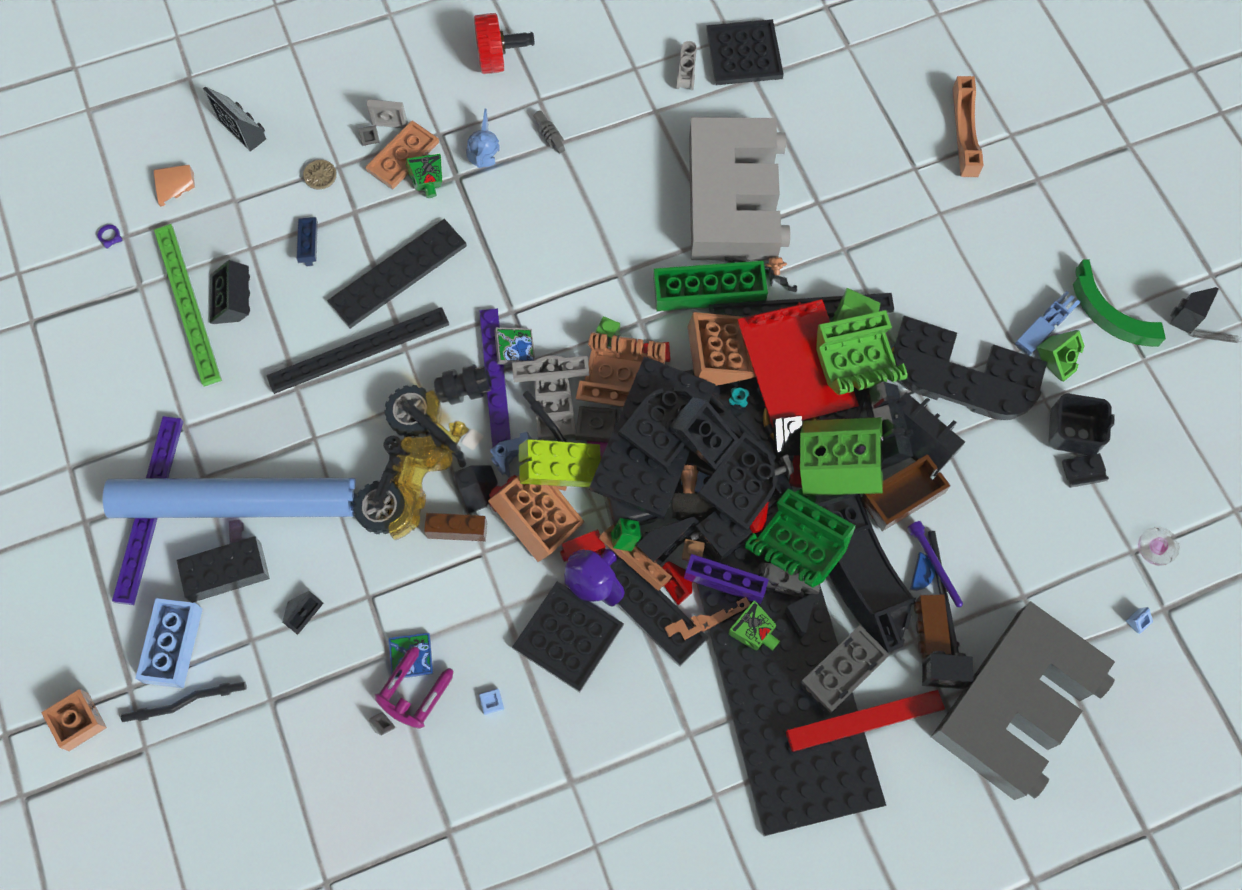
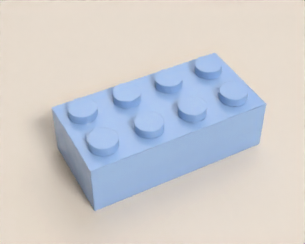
M155 599L135 679L144 684L184 688L203 610L199 605L191 602Z

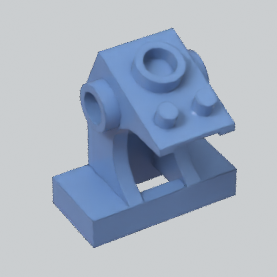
M528 432L520 433L519 438L500 442L490 450L493 454L491 460L496 467H499L497 469L502 476L506 474L509 478L511 477L509 464L513 458L519 456L518 445L527 439L533 440Z

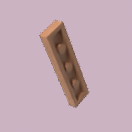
M610 526L601 534L599 539L659 591L672 576L657 563H654L637 545H635L632 551L614 549L611 532L615 526Z

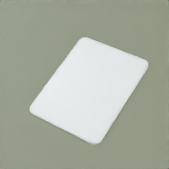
M472 428L461 443L474 450L484 436Z

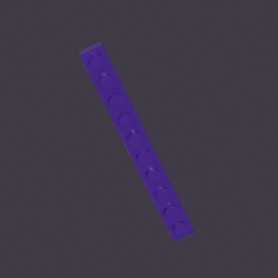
M162 417L146 478H169L184 422L182 419ZM158 518L134 519L112 602L135 605Z

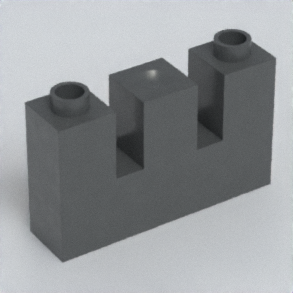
M1030 601L1017 612L973 675V682L964 688L931 735V738L1013 800L1025 797L1027 794L1035 799L1049 782V778L1042 773L1049 761L1006 728L1010 723L1046 750L1060 745L1082 713V710L1041 681L1040 678L1044 675L1078 701H1082L1093 694L1101 699L1110 690L1115 681L1113 677L1108 675L1115 661Z

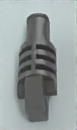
M541 110L537 111L533 117L540 126L541 134L551 148L554 146L559 154L564 152L563 137L555 125L547 120Z

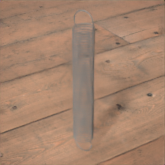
M1194 330L1193 337L1197 338L1205 337L1203 339H1221L1219 341L1223 340L1227 342H1241L1236 339L1226 340L1237 338L1236 335L1212 333L1204 336H1196L1199 334L1212 332H1201L1197 330ZM1220 335H1228V336L1219 337V338H1211V337H1216V336H1220Z

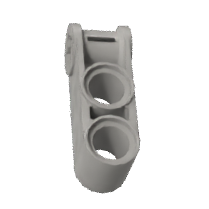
M686 41L681 46L676 89L681 87L694 90L697 46L692 41Z

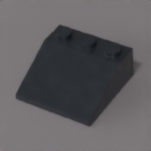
M206 86L203 88L217 120L250 152L266 140L263 126L260 123L256 124L251 114L245 113L237 101L234 103L229 97Z

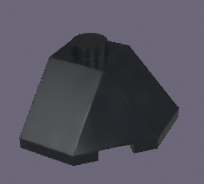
M471 465L453 472L468 513L486 508L489 504V494L498 485L492 466Z

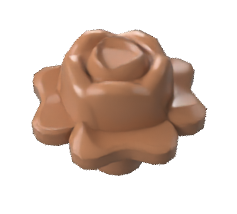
M781 257L769 258V263L765 264V266L772 267L773 275H780V269L787 265Z

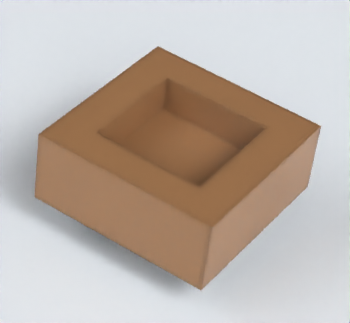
M685 539L682 560L689 561L691 554L702 557L705 543Z

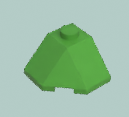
M1074 330L1049 337L1037 346L1041 360L1047 362L1046 367L1060 381L1064 382L1077 371L1079 364L1076 362L1079 352H1083L1085 345L1080 331Z

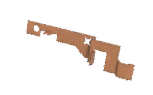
M745 597L736 602L739 607L731 608V610H728V613L723 609L712 616H693L691 619L695 627L688 630L683 619L666 626L665 630L669 637L677 632H681L684 640L700 631L704 632L748 608L750 603ZM740 603H744L743 608L740 607Z

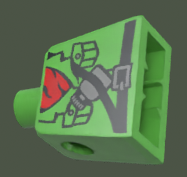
M755 601L741 615L728 633L754 650H758L762 644H765L773 651L780 642L771 634L776 624Z

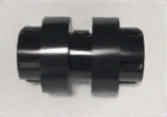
M475 364L464 366L460 374L455 369L444 371L442 377L434 380V388L440 402L449 401L451 405L462 403L466 395L471 400L482 398L484 392L491 391L492 383L486 367L477 368Z

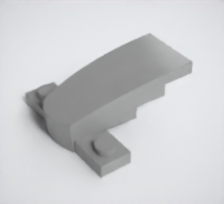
M545 356L535 361L513 362L514 382L535 381L536 401H540L544 406V411L556 424L565 439L575 438L574 412L568 378L589 376L588 356L569 358ZM536 414L538 440H555L556 438L540 416Z

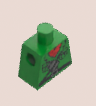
M441 154L407 158L405 166L415 190H425L426 198L436 197L435 188H439L442 184Z

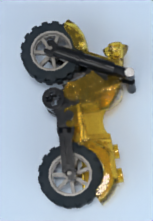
M406 385L402 389L398 388L394 394L388 397L389 401H386V410H384L386 420L393 431L405 437L403 440H400L399 437L393 435L385 439L383 446L389 454V461L383 471L380 482L377 480L373 481L370 485L369 483L366 484L363 490L360 489L357 493L358 497L354 499L355 506H353V511L355 512V518L368 532H374V534L390 533L394 540L405 537L419 526L421 509H424L426 503V494L422 488L424 476L430 471H442L450 468L453 462L452 455L457 458L461 468L466 466L464 453L457 444L461 437L469 431V428L463 422L455 421L454 423H449L450 431L445 429L440 424L442 406L434 390L427 392L425 388H418L417 385H412V387ZM423 403L425 409H418V407ZM400 408L404 410L403 413L398 414ZM407 416L406 422H402L400 420L401 418ZM423 433V435L426 434L427 436L421 438L419 437V434ZM371 504L374 508L368 510V505ZM377 512L375 520L369 517V515Z

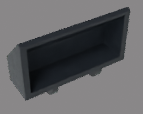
M883 381L868 388L864 401L868 418L882 417V470L913 457L909 438L913 437L914 434L913 430L907 431L902 408L907 402L906 398H900L898 385Z
M906 392L901 398H906L907 402L902 406L907 431L913 430L914 434L913 437L909 438L913 454L912 458L917 461L928 454L938 468L933 475L935 477L960 451L965 441L952 431L957 424L955 420L946 426L938 419L941 415L937 413L934 416L926 409L927 404L930 402L929 398H926L920 404Z

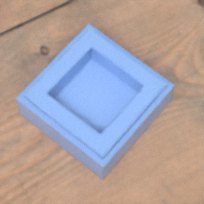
M499 688L479 694L484 715L504 710Z

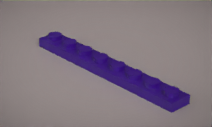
M498 308L479 310L484 365L488 369L492 383L491 391L487 392L492 448L500 442L511 440L504 364H498L494 332L496 327L500 328Z

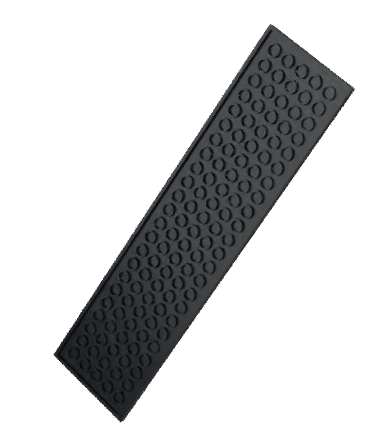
M693 369L684 371L686 373L694 375ZM756 377L715 386L713 394L759 440L762 439L775 454L774 440L768 435L763 424V412L766 406L757 391L759 385ZM732 388H743L749 391L746 407L729 403V399L732 396ZM709 401L715 411L720 414L721 412ZM778 457L774 460V469L780 467L777 462L779 461ZM704 461L700 463V464H703V465H705V466L710 467V466H709L706 462H704ZM784 473L780 474L790 484L788 476ZM680 477L673 494L679 520L682 521L695 517L702 522L717 509L699 496L697 492L695 494H683ZM706 477V478L704 479V481H703L704 485L706 484V482L709 480L710 477ZM777 503L767 510L765 528L779 511ZM762 532L755 533L756 537L758 538ZM746 542L721 562L715 558L706 546H704L702 556L703 558L760 576L762 564L771 563V561L765 560L767 553L758 556L755 552L746 549ZM696 583L704 614L707 616H712L723 609L728 613V610H731V608L739 607L736 602L743 599ZM821 586L819 594L815 596L807 630L803 637L798 635L785 613L787 606L802 598L774 591L775 589L766 587L763 600L758 605L776 624L771 634L780 642L773 651L765 644H762L758 650H754L728 634L731 627L747 608L709 628L763 836L887 806L865 732L795 752L791 751L787 739V730L858 711L853 692L834 711L826 713L817 704L816 700L809 696L801 687V681L838 646ZM740 603L741 608L744 607V603Z

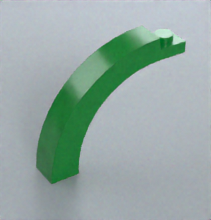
M1083 259L1078 267H1076L1077 279L1073 283V288L1081 307L1092 321L1104 331L1120 340L1141 346L1159 347L1166 339L1162 322L1137 320L1115 309L1098 290L1094 281L1090 259Z

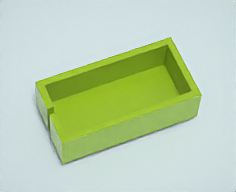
M527 439L518 445L519 462H525L519 466L520 484L589 488L601 461L599 444Z

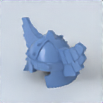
M486 108L484 109L481 130L474 132L467 141L466 156L478 168L494 165L495 157L493 156L500 150L498 138L494 133L488 131L489 124Z

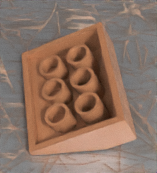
M693 312L687 327L694 376L716 384L715 386L756 377L737 319L744 317Z
M520 475L488 500L537 562L554 552L584 523V520L556 486L520 484Z

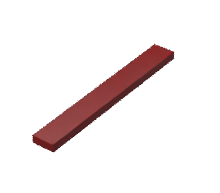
M937 689L786 731L791 751L795 752L943 711L945 707Z

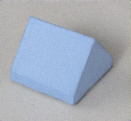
M1148 607L1139 608L1126 620L1138 634L1143 632L1153 622Z

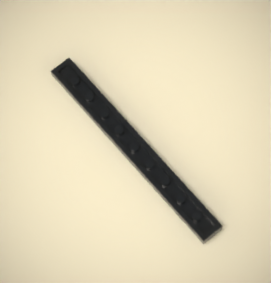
M892 293L863 294L880 302L879 312L886 310L887 313H891L894 311ZM843 296L709 304V313L748 317L778 310L779 308L795 306L799 302L804 304L822 299L829 317L834 316Z
M440 307L266 376L272 392L276 394L449 326V321L443 308Z

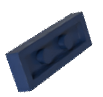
M316 217L298 219L296 258L298 263H305L306 267L313 266V262L317 260L318 221Z

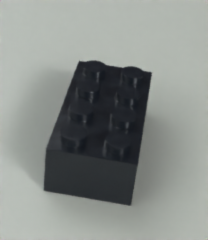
M256 536L177 560L184 597L191 603L270 579L262 544Z

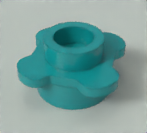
M732 388V396L729 399V403L746 407L749 391L743 388Z

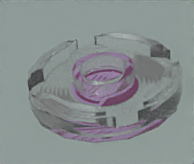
M1160 526L1149 528L1139 537V552L1151 564L1157 566L1167 565L1179 555L1180 546L1177 543L1176 536L1166 528Z

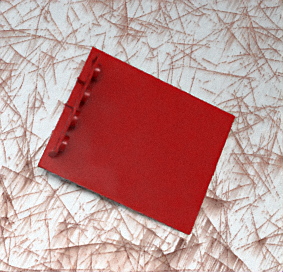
M822 299L804 304L799 302L795 306L779 308L778 310L737 319L772 427L773 418L800 415L803 421L859 406L854 391L838 395L827 384L816 350L818 325L830 322Z

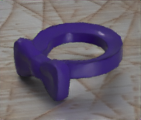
M114 225L103 226L98 231V239L106 249L115 243L123 241L119 229ZM112 229L115 231L114 238L109 241L103 239V232Z

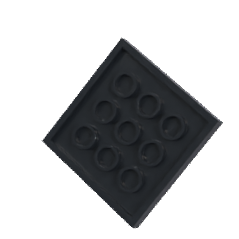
M773 19L706 25L715 85L783 79L784 73Z
M557 581L512 646V649L580 693L623 628L624 623L593 603L581 600L569 588Z

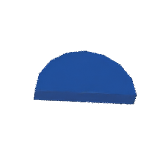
M921 552L918 553L910 590L914 591L925 589L931 584L935 576L933 565L927 555Z

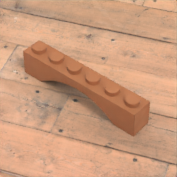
M957 76L952 90L960 176L979 177L984 164L982 149L978 144L975 128V76Z

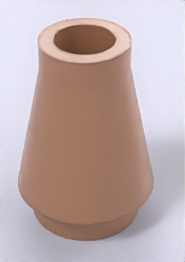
M684 466L680 476L683 494H695L699 473L697 466Z

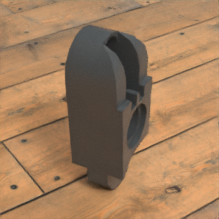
M771 563L762 564L760 576L769 579L767 587L775 589L774 591L800 598L804 597V593L819 594L820 584L813 588L798 579L800 572L790 575L788 571L785 572Z

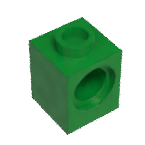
M619 519L611 532L614 549L633 550L641 538L639 521Z

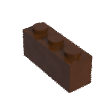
M426 513L424 532L427 539L486 542L487 519L486 516Z
M920 595L915 601L914 612L918 614L916 631L920 633L918 650L919 653H922V659H926L934 651H943L945 655H951L945 596Z

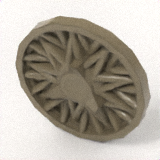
M326 160L310 162L303 172L306 184L316 190L330 187L337 177L334 165Z

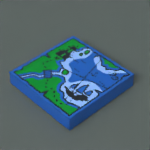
M430 633L389 638L391 675L406 652L414 646L419 648V656L404 678L433 674ZM400 671V672L397 674V676L395 677V679H398V678H399V676L401 675L402 671Z

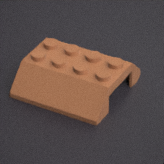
M592 332L588 343L591 348L588 363L589 376H585V380L579 382L576 400L623 407L644 356L665 364V343L656 342L655 344L654 341H649L648 354L643 353L644 343L642 339L637 341L635 338L614 335L611 340V348H608L607 334L601 335L600 333Z

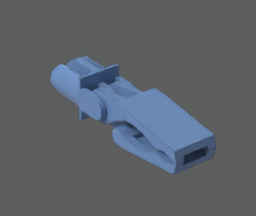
M1065 291L1043 314L1044 317L1040 316L1016 341L1015 345L1028 356L1050 336L1055 329V325L1059 326L1080 304V301L1077 300L1067 310L1066 307L1075 298L1073 295L1063 304H1060L1069 294L1068 291Z

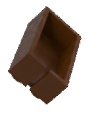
M928 454L884 480L883 493L862 495L861 498L865 508L882 532L942 496L950 488L951 485L941 472L937 473L932 480L931 477L938 468Z

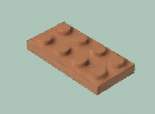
M412 120L365 167L366 171L393 190L409 174L405 166L407 158L427 156L439 143V138Z

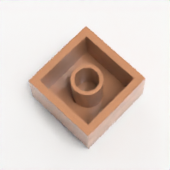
M81 689L41 712L59 748L71 751L107 728L89 693Z

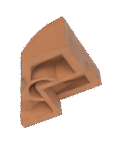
M190 165L154 170L155 187L160 207L166 205L164 202L172 197L178 198L183 192L195 188L194 172Z

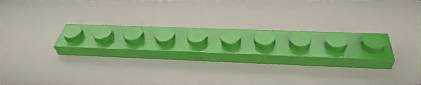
M170 224L154 229L201 383L205 387L222 381L174 227Z

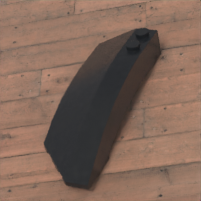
M847 494L819 503V506L855 525V530L846 552L829 574L832 583L856 620L888 653L902 648L905 641L903 639L904 632L908 629L912 615L910 614L911 606L915 604L916 597L914 598L903 584L882 549L860 494Z

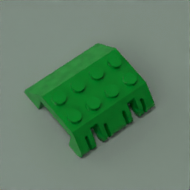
M787 489L777 502L779 510L758 538L755 533L752 534L746 542L745 548L755 552L758 556L767 553L765 556L766 561H771V564L785 572L788 571L790 575L800 572L798 579L813 588L824 582L844 555L855 530V525L798 493Z

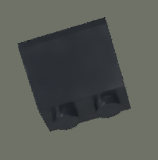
M1214 287L1193 292L1186 299L1183 298L1170 315L1173 317L1170 325L1191 334L1206 318L1219 288Z

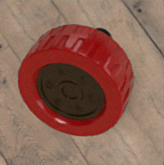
M496 13L474 16L476 42L482 74L504 71L503 54H506L505 49L535 45L533 32L503 35V30H500Z

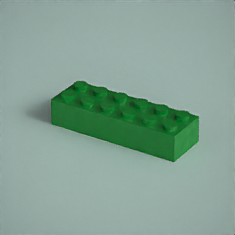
M764 261L654 268L653 283L656 311L709 308V304L767 300L768 289Z

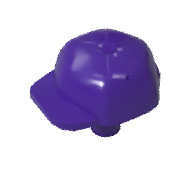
M583 549L573 552L568 558L564 573L565 583L581 600L603 601L612 607L624 597L625 593L623 586L610 568V565L617 560L613 551L605 549L599 556L594 551Z

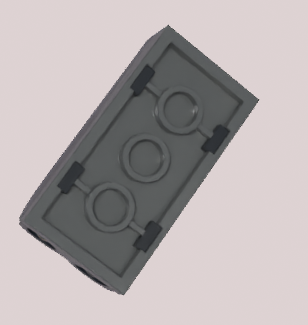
M859 625L801 681V687L809 696L816 700L817 704L826 713H831L889 657V653Z

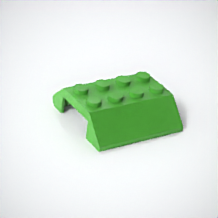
M886 310L818 325L816 350L827 384L836 394L841 395L853 392L854 387L857 390L870 388L883 381L887 382V379L891 382L907 379L905 365L903 363L898 367L896 366L886 336V332L892 328Z

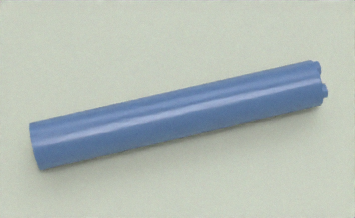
M107 479L103 490V508L107 518L355 517L353 506H355L354 499L355 497L357 498V493H354L353 489L356 488V479Z

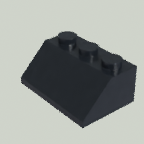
M228 260L210 274V324L240 322L249 315L250 274L248 265Z

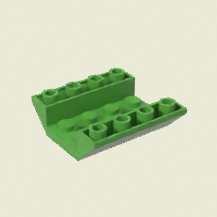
M882 417L804 421L800 438V473L803 495L883 493V474L881 471ZM858 446L866 448L865 452L861 455L855 453V449ZM822 447L826 449V452L823 456H817L815 454L818 448Z

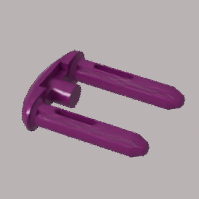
M414 646L406 652L380 693L375 694V701L395 720L407 726L420 729L425 727L424 721L453 679L454 671L450 668L443 671L414 716L406 714L411 705L408 701L400 698L396 706H394L389 700L419 656V648ZM400 671H402L401 675L399 676L391 689H388L393 680L395 679V677L397 676V674ZM434 693H437V695L435 696L427 710L423 712L424 707L426 706Z

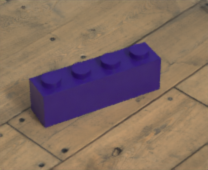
M691 554L684 576L686 580L741 598L746 597L747 600L760 604L769 581L767 578Z

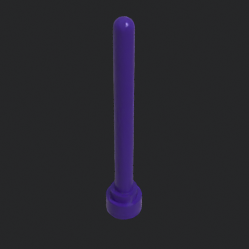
M921 521L912 523L907 527L910 535L917 538L955 606L962 607L963 601L924 535V525Z

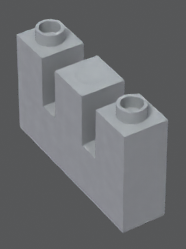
M691 117L689 133L691 260H725V257L742 261H769V258L779 257L781 247H789L790 225H781V213L776 211L780 191L778 164L774 163L776 154H785L786 134L785 132H777L776 118Z

